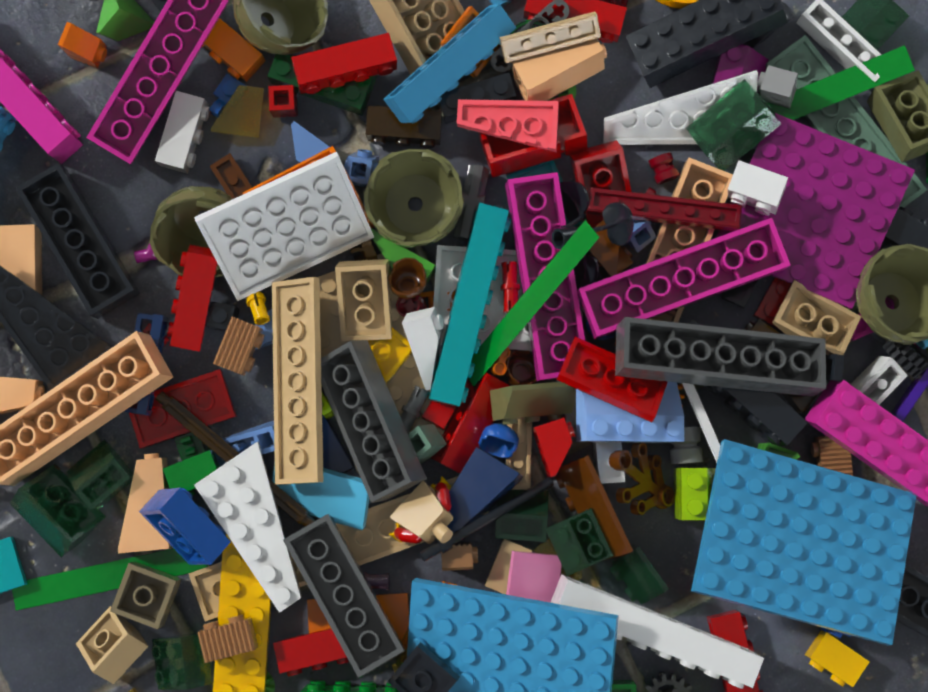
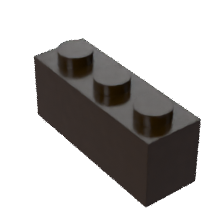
M368 106L366 138L376 145L395 142V145L410 146V143L420 144V147L434 148L435 145H440L442 110L425 109L423 111L424 116L412 124L401 123L389 107Z

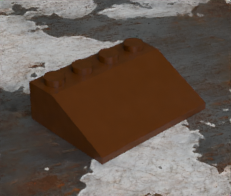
M589 455L582 456L561 466L557 472L558 474L554 477L559 488H565L569 496L565 498V501L570 511H576L579 520L575 522L581 535L586 534L590 541L586 546L591 557H597L601 562L632 552L633 549Z

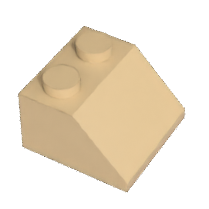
M110 606L78 640L76 645L91 671L114 684L135 660L142 655L148 645L140 632L123 616L110 612Z

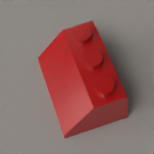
M565 418L539 425L532 429L547 477L556 476L572 444L571 437L575 436L571 422H566Z

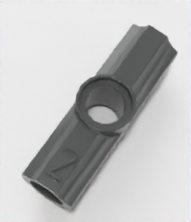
M469 165L464 190H462L464 198L462 213L457 220L454 230V238L468 242L477 206L479 203L485 204L486 195L484 194L490 169L484 166Z

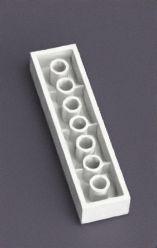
M561 574L550 602L619 615L618 640H622L624 636L633 646L646 650L647 646L651 647L650 650L656 652L655 654L668 660L671 659V656H674V659L683 666L693 670L696 666H699L698 669L704 671V674L719 679L721 675L722 679L728 681L729 684L743 689L744 685L753 688L764 660L762 656L748 648Z

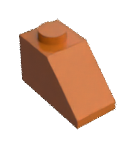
M66 23L58 46L71 59L98 68L100 62H104L107 56L106 44L100 38L74 24Z

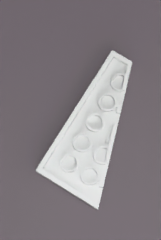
M755 70L605 117L603 144L615 140L620 145L752 144L758 72Z
M257 441L194 486L280 613L302 598L289 550L283 541L285 537L261 454L260 444Z

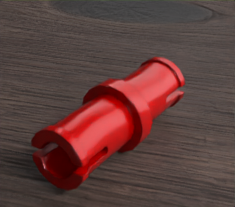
M509 261V264L507 262L501 263L503 284L500 285V290L503 291V313H508L518 301L520 284L517 283V262Z

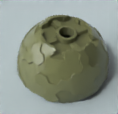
M233 0L234 17L239 30L252 45L268 53L280 55L299 53L314 45L325 34L324 30L328 19L327 0ZM261 16L268 19L270 26L262 22Z
M408 149L392 152L382 158L370 175L364 192L365 211L369 221L373 223L378 233L385 239L404 247L436 243L447 236L455 227L462 213L464 203L459 174L445 157L429 149ZM417 198L422 201L423 206L419 211H412L408 207L412 199Z
M190 186L182 188L164 199L158 205L150 230L149 243L156 258L171 268L176 274L183 276L184 267L180 266L182 252H187L190 244L209 248L194 217L200 215V211H209L233 200V198L220 189ZM217 265L215 278L224 276L219 265Z
M912 244L882 249L867 262L860 274L861 277L856 288L858 310L871 330L888 341L912 345V343L927 340L928 249ZM886 297H889L893 300L894 309H890L886 306Z

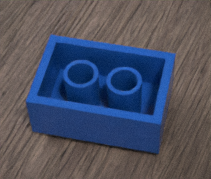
M179 487L158 490L139 511L141 515L189 565H211L231 542L225 536L226 532L224 529L209 519V513L193 502L192 495L186 489Z

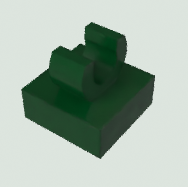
M191 432L174 438L182 461L206 452L204 443Z

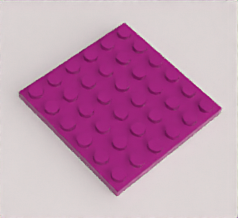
M773 112L750 164L788 177L787 186L776 215L772 213L769 216L762 215L755 211V207L747 204L745 207H742L740 229L773 218L791 266L771 276L789 284H792L795 280L801 283L807 290L852 310L856 302V288L861 277L860 274L867 262L878 253L915 169ZM719 230L717 237L734 231Z

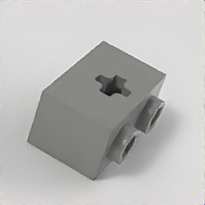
M768 65L766 73L761 72L757 83L759 87L758 92L761 93V101L790 109L798 86V73Z

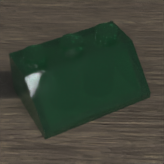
M744 79L686 129L718 169L725 171L778 128L781 122L773 109Z
M53 464L20 487L10 502V505L61 558L79 545L106 518L56 464Z

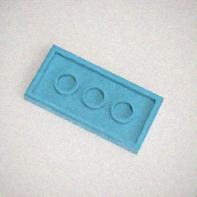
M274 461V470H273V479H272V482H274V483H275V461ZM323 468V482L277 485L307 510L311 516L322 518L329 514L335 523L363 530L366 527L369 496L361 478Z

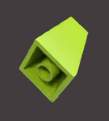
M673 468L674 519H706L716 468Z

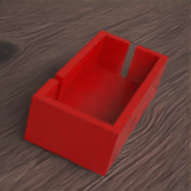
M572 94L548 100L559 101L557 153L478 132L492 178L561 158V153L563 152L568 156L587 150V134Z

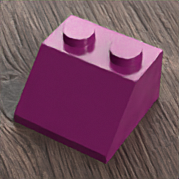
M743 44L730 49L718 56L711 84L755 70L758 72L759 80L761 72L766 71L765 65L769 59L750 46ZM757 86L756 104H755V106H757V102H758V98H759V94H760V93L758 92V88H759L758 86Z

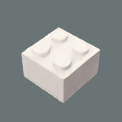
M738 161L728 187V198L732 199V204L742 205V207H745L747 204L755 207V211L762 215L769 216L770 213L776 215L787 186L788 177Z

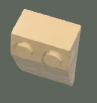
M389 259L339 262L335 267L341 341L392 339L391 289L388 283V276L390 275Z
M794 280L777 312L773 324L786 335L825 339L826 354L844 355L861 316L836 302L807 290L804 285Z

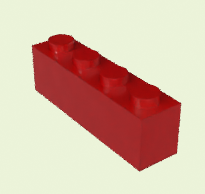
M527 0L523 18L532 20L554 0ZM563 0L569 6V16L567 19L595 11L598 16L601 38H598V40L604 43L618 42L627 7L600 0ZM553 5L554 12L550 16L545 12L542 16L549 23H554L552 21L553 18L556 16L562 18L565 15L563 13L565 9L563 5Z
M389 33L291 57L300 94H314L322 88H338L346 82L354 80L362 82L370 76L378 74L385 76L391 74L393 70H397V58Z
M190 244L188 251L182 252L180 266L184 267L183 276L178 275L175 288L180 293L179 298L174 299L171 313L176 315L174 322L169 323L167 336L171 337L170 346L200 352L218 265L210 248Z
M485 373L475 386L470 382L466 402H461L460 406L456 408L442 435L447 445L431 458L461 473L475 448H480L478 442L483 430L495 422L492 417L490 390L510 385L489 373Z
M737 610L706 616L711 634L754 651L751 640L746 638L745 630H748V624L745 615H741ZM758 673L753 688L744 685L743 689L722 679L724 692H763V690L759 691L757 681L760 680V673Z
M331 628L273 643L279 673L287 672V676L303 673L302 668L312 666V670L327 667L326 662L334 660L337 661V664L349 662Z

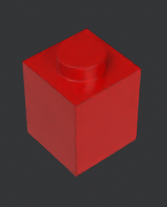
M294 85L268 86L269 111L273 118L298 116L297 92Z

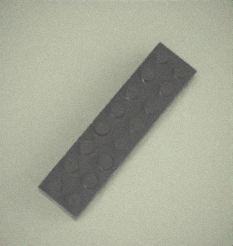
M624 317L616 326L615 376L814 397L826 389L825 339Z

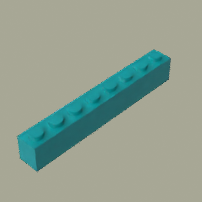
M479 203L477 206L429 400L459 407L461 402H466L469 388H466L465 384L467 378H471L473 375L475 364L471 363L473 353L477 354L479 351L481 339H478L477 336L479 329H484L487 315L483 314L485 304L490 305L493 291L489 290L491 280L496 281L499 266L495 264L497 256L502 257L505 242L501 240L503 232L508 233L511 218L508 217L509 210L484 203Z

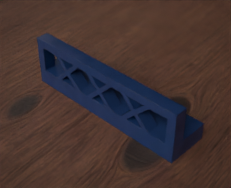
M137 313L134 332L139 331L143 333L141 330L143 319L151 320L150 335L162 355L168 318L158 314ZM156 390L138 401L137 409L128 408L123 412L151 416Z

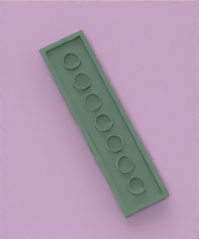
M806 35L765 65L766 69L770 65L798 73L797 89L836 74ZM854 96L804 116L809 124L818 131L909 167L906 162L902 163L890 141ZM915 173L910 180L899 207L907 206L927 191Z

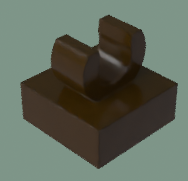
M371 239L350 249L351 253L361 252L354 256L355 261L366 260V258L367 260H378Z

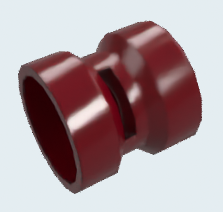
M671 152L658 155L648 161L650 168L655 171L656 175L654 178L657 185L669 182L680 176L678 169L673 165L674 159Z
M421 295L413 299L398 298L396 309L401 316L405 317L407 313L427 309V302Z

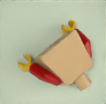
M443 476L440 477L439 483L436 485L433 483L431 487L422 481L393 512L390 518L397 522L395 524L397 528L393 533L390 532L389 536L398 542L415 544L422 541L431 544L436 538L441 543H446L451 539L453 532L447 527L453 520V515L450 513L452 507L449 493L451 485Z

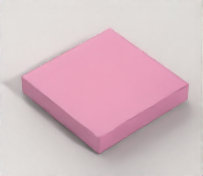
M512 551L506 595L551 602L560 579L563 556Z

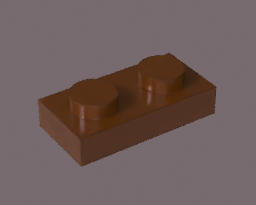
M231 153L210 165L226 193L233 199L243 195V192L252 188Z

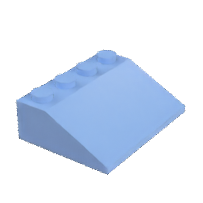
M677 382L667 383L653 422L576 389V442H684V413Z

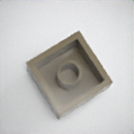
M136 561L128 563L110 612L152 628L160 629L166 623L182 579Z

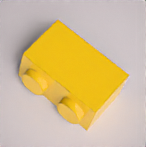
M823 630L819 632L805 653V656L811 659L808 664L820 672L824 669L832 674L830 679L842 687L845 683L854 687L870 662Z

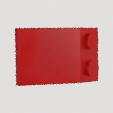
M617 140L589 147L585 151L569 155L575 181L583 184L587 190L588 197L590 196L591 187L632 192L624 151ZM587 210L584 212L586 221L592 228L604 220L602 215L587 214Z

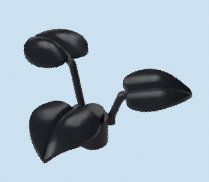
M559 182L564 213L570 223L552 232V243L557 249H561L577 231L578 228L574 225L585 218L584 212L588 209L589 197L586 188L580 182ZM614 202L608 204L603 210V219L606 225L592 229L595 232L607 229L608 238L613 244L618 246L625 245L630 241L633 234L634 221L632 219V212L624 203ZM587 253L574 267L577 291L579 288L599 280L600 270L598 261L594 256H587Z

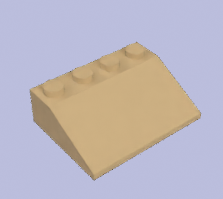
M369 0L385 30L389 33L410 74L443 47L439 43L442 42L443 38L464 13L459 0Z

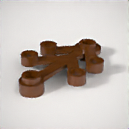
M633 443L631 453L627 450H616L609 456V465L614 470L624 471L638 483L630 488L617 489L616 500L619 503H630L633 498L647 491L652 495L645 500H633L631 502L630 510L633 515H644L646 510L654 506L658 509H666L674 503L675 499L673 489L664 484L661 457L659 455L647 456L648 449L645 443ZM632 456L638 458L640 470L632 465ZM650 470H653L655 483L652 481Z

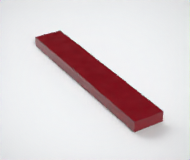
M590 188L587 214L603 216V210L608 204L621 202L629 207L632 212V219L726 231L740 229L742 205Z

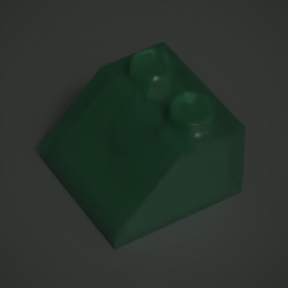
M857 0L842 18L878 50L910 15L893 0Z
M633 544L631 545L632 552L615 557L609 561L613 566L609 570L617 581L623 580L627 586L624 591L632 602L637 600L642 605L666 592L669 588L641 548Z

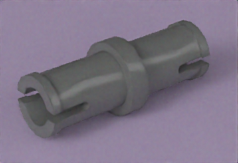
M418 386L414 387L406 406L403 405L401 409L403 412L400 417L408 434L416 418H420L421 413L419 412L429 395L428 391L423 388L420 389Z

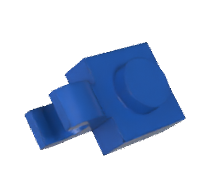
M226 74L213 93L218 99L209 109L211 114L220 119L229 105L236 108L247 92L248 86Z

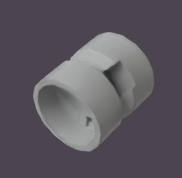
M684 427V442L671 443L674 445V448L669 450L671 464L703 462V450L700 446H697V443L701 441V427Z

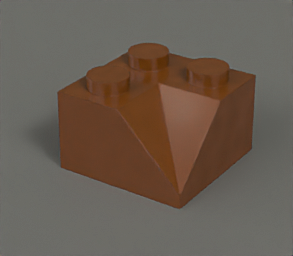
M603 220L595 227L603 226L606 224ZM607 229L596 232L600 238L587 252V256H594L597 259L600 275L606 279L627 270L633 264L631 252L625 246L620 247L613 244L608 238Z

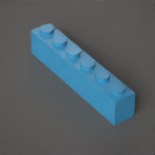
M500 4L489 5L383 100L401 123L413 124L424 116L423 111L425 109L431 108L441 101L442 98L440 96L444 92H449L458 86V80L463 75L471 74L477 68L476 64L480 60L489 58L494 53L493 48L498 44L501 45L499 37L510 35L516 29V26Z

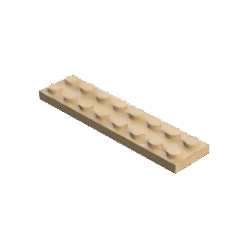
M308 277L272 282L275 485L323 482L319 278Z

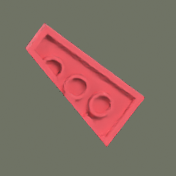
M458 100L457 126L557 153L559 101Z

